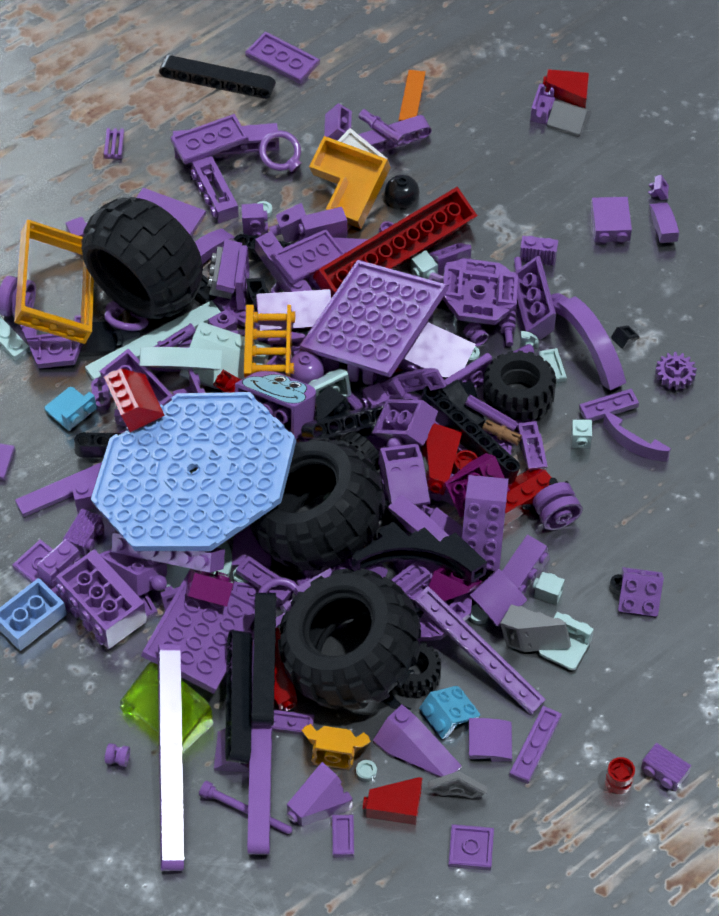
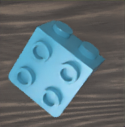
M68 387L45 406V411L68 431L97 409L95 396L90 391L83 396L74 387Z
M458 686L430 692L419 707L442 739L448 738L457 724L468 722L469 718H479L480 716L476 707Z

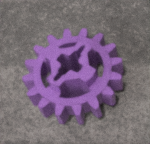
M674 352L673 356L667 353L666 358L661 356L660 361H657L655 370L657 380H662L661 385L668 384V389L672 386L675 387V390H678V386L685 389L686 384L690 386L692 381L695 380L697 368L694 367L695 362H690L691 357L684 358V353L680 356H677V352Z

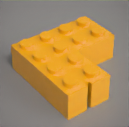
M324 136L309 165L314 176L338 184L326 210L342 207L347 218V224L362 229L391 168L388 159Z

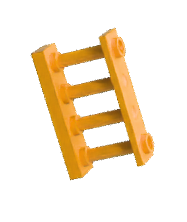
M246 305L245 378L260 371L286 372V376L290 378L291 374H294V363H291L292 323L296 321L295 311H292L291 305H287V313L265 314L255 312L254 305ZM258 321H287V330L255 329V323H258ZM258 338H286V347L257 348V346H254V340ZM257 355H286V365H257L254 363V357H257Z

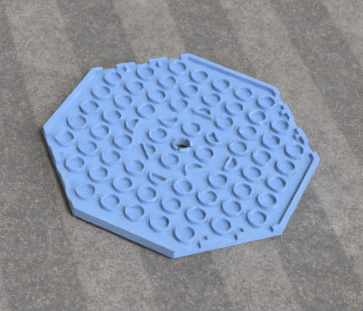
M250 392L176 394L171 397L172 401L164 406L160 405L165 416L132 432H129L126 427L127 431L119 436L116 434L109 439L91 500L134 551H212L282 502L296 439ZM194 468H198L196 471L192 472V474H191L190 471H192Z

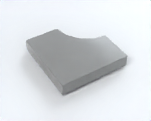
M460 771L428 781V789L441 796L460 795L473 799L487 794V786Z

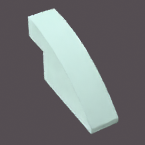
M141 347L139 366L178 370L192 368L193 371L198 369L218 371L221 369L222 350Z

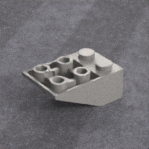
M511 604L501 621L502 631L508 647L523 652L571 647L567 625L562 619L552 618L541 612L536 613L523 606L518 607Z

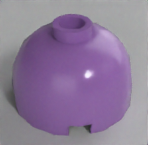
M300 351L291 358V363H294V374H291V378L309 384L312 380L319 379L325 375L323 361L317 354Z

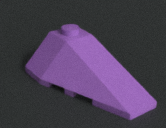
M402 704L387 717L373 739V743L387 755L393 758L398 757L409 765L414 764L423 768L425 772L437 777L457 772L462 768L461 764L426 726Z

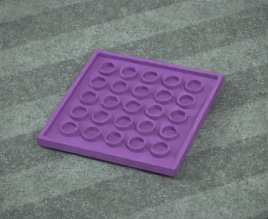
M357 260L300 344V347L304 351L391 377L444 297L448 287L444 283Z

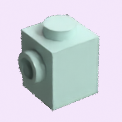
M425 250L411 258V271L415 276L429 279L432 272L438 274V264Z
M572 420L571 448L590 449L592 420Z
M542 572L540 578H536L532 589H535L534 598L557 605L564 589L565 579L559 578L552 573Z

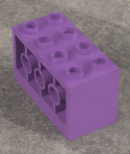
M469 475L462 539L487 561L486 570L496 571L500 568L508 479Z
M95 549L56 576V588L59 591L58 597L64 604L70 607V611L75 618L79 617L83 621L82 624L85 629L95 634L97 642L100 645L104 644L108 650L147 622L145 603Z

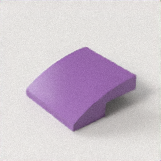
M499 568L469 594L478 607L486 613L496 626L501 624L511 604L519 607L527 601V598Z
M469 718L470 759L491 758L492 762L512 761V722L491 718Z

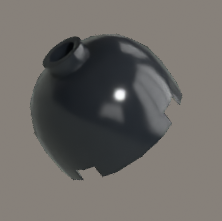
M401 174L392 177L387 182L384 196L386 203L396 210L406 207L407 210L414 207L419 201V187L412 177Z

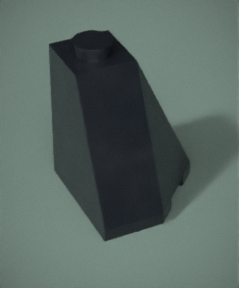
M457 379L442 388V393L478 426L483 428L485 423L484 416L465 404L470 395L478 399L474 384L471 381L465 383Z

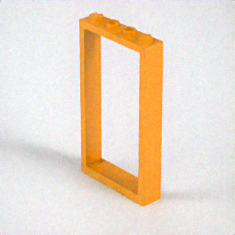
M27 219L21 230L14 323L85 344L92 333L94 279L90 275L84 260L81 323L25 306L29 238L82 255L81 241L83 237Z

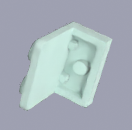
M557 612L554 618H559L566 622L571 647L539 650V655L573 671L577 668L590 645L594 629L584 622L580 623L572 619L567 614Z

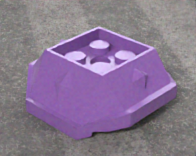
M462 258L452 264L445 265L443 283L447 285L448 290L442 300L458 320L474 322L475 324L496 325L516 308L518 275L502 264Z
M415 561L391 580L402 588L409 599L414 600L429 586L434 571L441 568V566ZM472 591L444 601L464 621L471 617L472 598L469 594ZM423 613V616L419 619L421 638H418V641L441 640L447 634L426 613Z

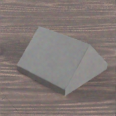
M554 100L547 127L580 136L591 114V110L560 100Z

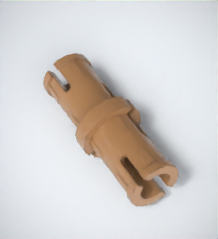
M488 419L485 421L486 423H484L482 428L484 431L497 436L499 440L503 439L518 446V442L522 438L521 434L507 429L505 425L500 426Z

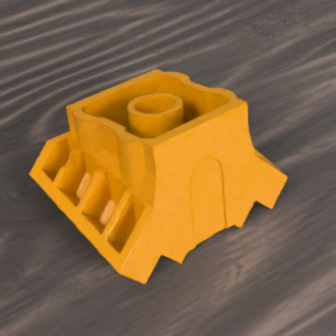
M309 724L301 730L313 745L311 759L314 763L313 765H320L323 762L327 767L349 770L353 767L354 754L371 743L369 736L364 732L355 737L351 730L323 726L316 731L312 724Z

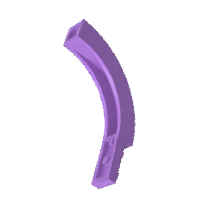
M560 293L552 294L551 298L555 312L566 318L575 327L587 345L595 362L601 385L612 390L625 384L626 379L618 355L595 314L576 296L569 299Z

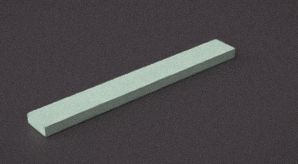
M211 300L85 366V370L92 380L99 377L102 378L99 371L127 349L140 359L141 347H154L158 341L165 340L189 325V323L197 329L200 321L208 324V319L219 314L221 311Z

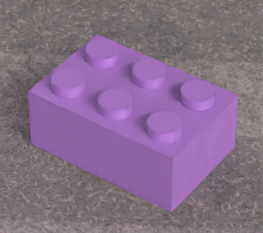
M387 399L372 433L386 443L391 438L397 437L402 440L403 445L417 443L418 445H424L438 411L423 400Z

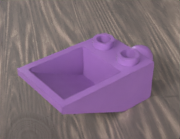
M397 437L391 438L388 441L387 448H380L378 458L379 469L390 505L401 495L416 506L430 504L424 463L418 443L403 445L401 439Z
M112 549L99 554L138 596L153 589L161 591L167 586L165 578L167 575L166 563L114 553Z

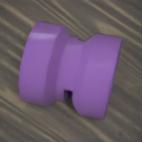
M471 322L464 328L463 333L467 338L471 339L470 342L479 347L488 340L489 335L485 330L481 329L482 326L479 323Z
M109 743L105 753V763L111 765L117 763L119 766L127 767L130 747H117L116 744Z

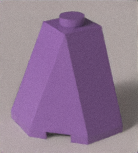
M322 762L287 803V816L293 823L297 822L303 827L332 817V815H338L353 808V798L349 792H343V787L340 784L342 782L339 777Z

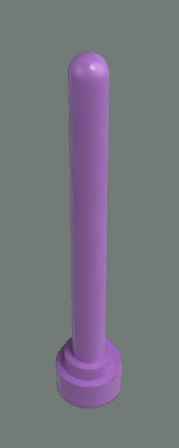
M207 780L203 783L199 796L205 799H217L248 815V805L218 791L214 784ZM270 816V826L286 834L292 833L291 826Z

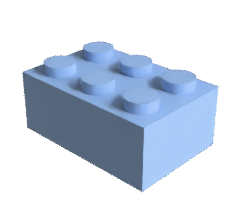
M38 578L0 607V631L21 651L67 615L65 604Z

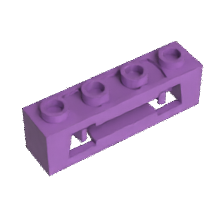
M209 156L192 162V178L197 180L200 193H204L205 203L210 205L213 218L216 217L218 223H222L239 217L238 205L213 157ZM212 176L214 178V185L220 195V198H218L219 203L210 184V181H213Z

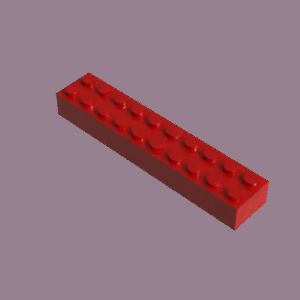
M457 186L321 267L312 277L321 290L330 289L332 298L357 260L389 269H396L411 260L412 257L464 228L478 215Z

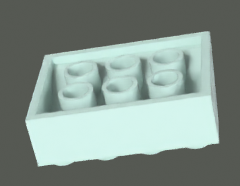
M200 321L189 348L222 350L220 370L198 369L193 371L194 374H198L201 384L218 389L213 383L223 369L241 380L244 379L245 336ZM254 340V346H257V348L270 347L268 344ZM257 355V357H254V363L265 365L269 355ZM181 370L179 377L189 380L188 370Z

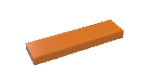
M408 71L399 121L418 116L426 71Z

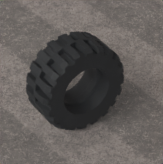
M518 350V352L509 351L505 355L501 354L497 356V359L494 358L485 369L483 385L485 403L515 421L516 419L521 421L536 419L538 415L542 416L554 402L556 388L555 371L547 360L544 361L543 357L535 356L534 353L529 351L524 353ZM521 382L532 387L528 389H515L507 384Z

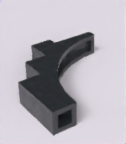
M394 522L382 527L378 531V540L372 541L369 546L356 551L352 556V569L354 571L366 569L383 562L416 560L444 567L458 574L470 584L486 575L487 561L456 532L439 541L425 527L408 536Z

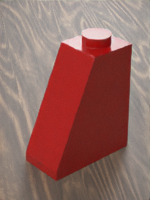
M548 69L547 76L543 78L546 92H550L552 87L555 98L586 108L589 73Z
M417 777L369 789L368 797H364L362 808L366 810V818L416 825L423 778Z

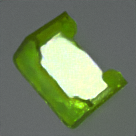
M150 662L120 700V709L126 715L134 716L137 714L159 733L158 665ZM181 680L183 753L213 725L212 709L207 701Z

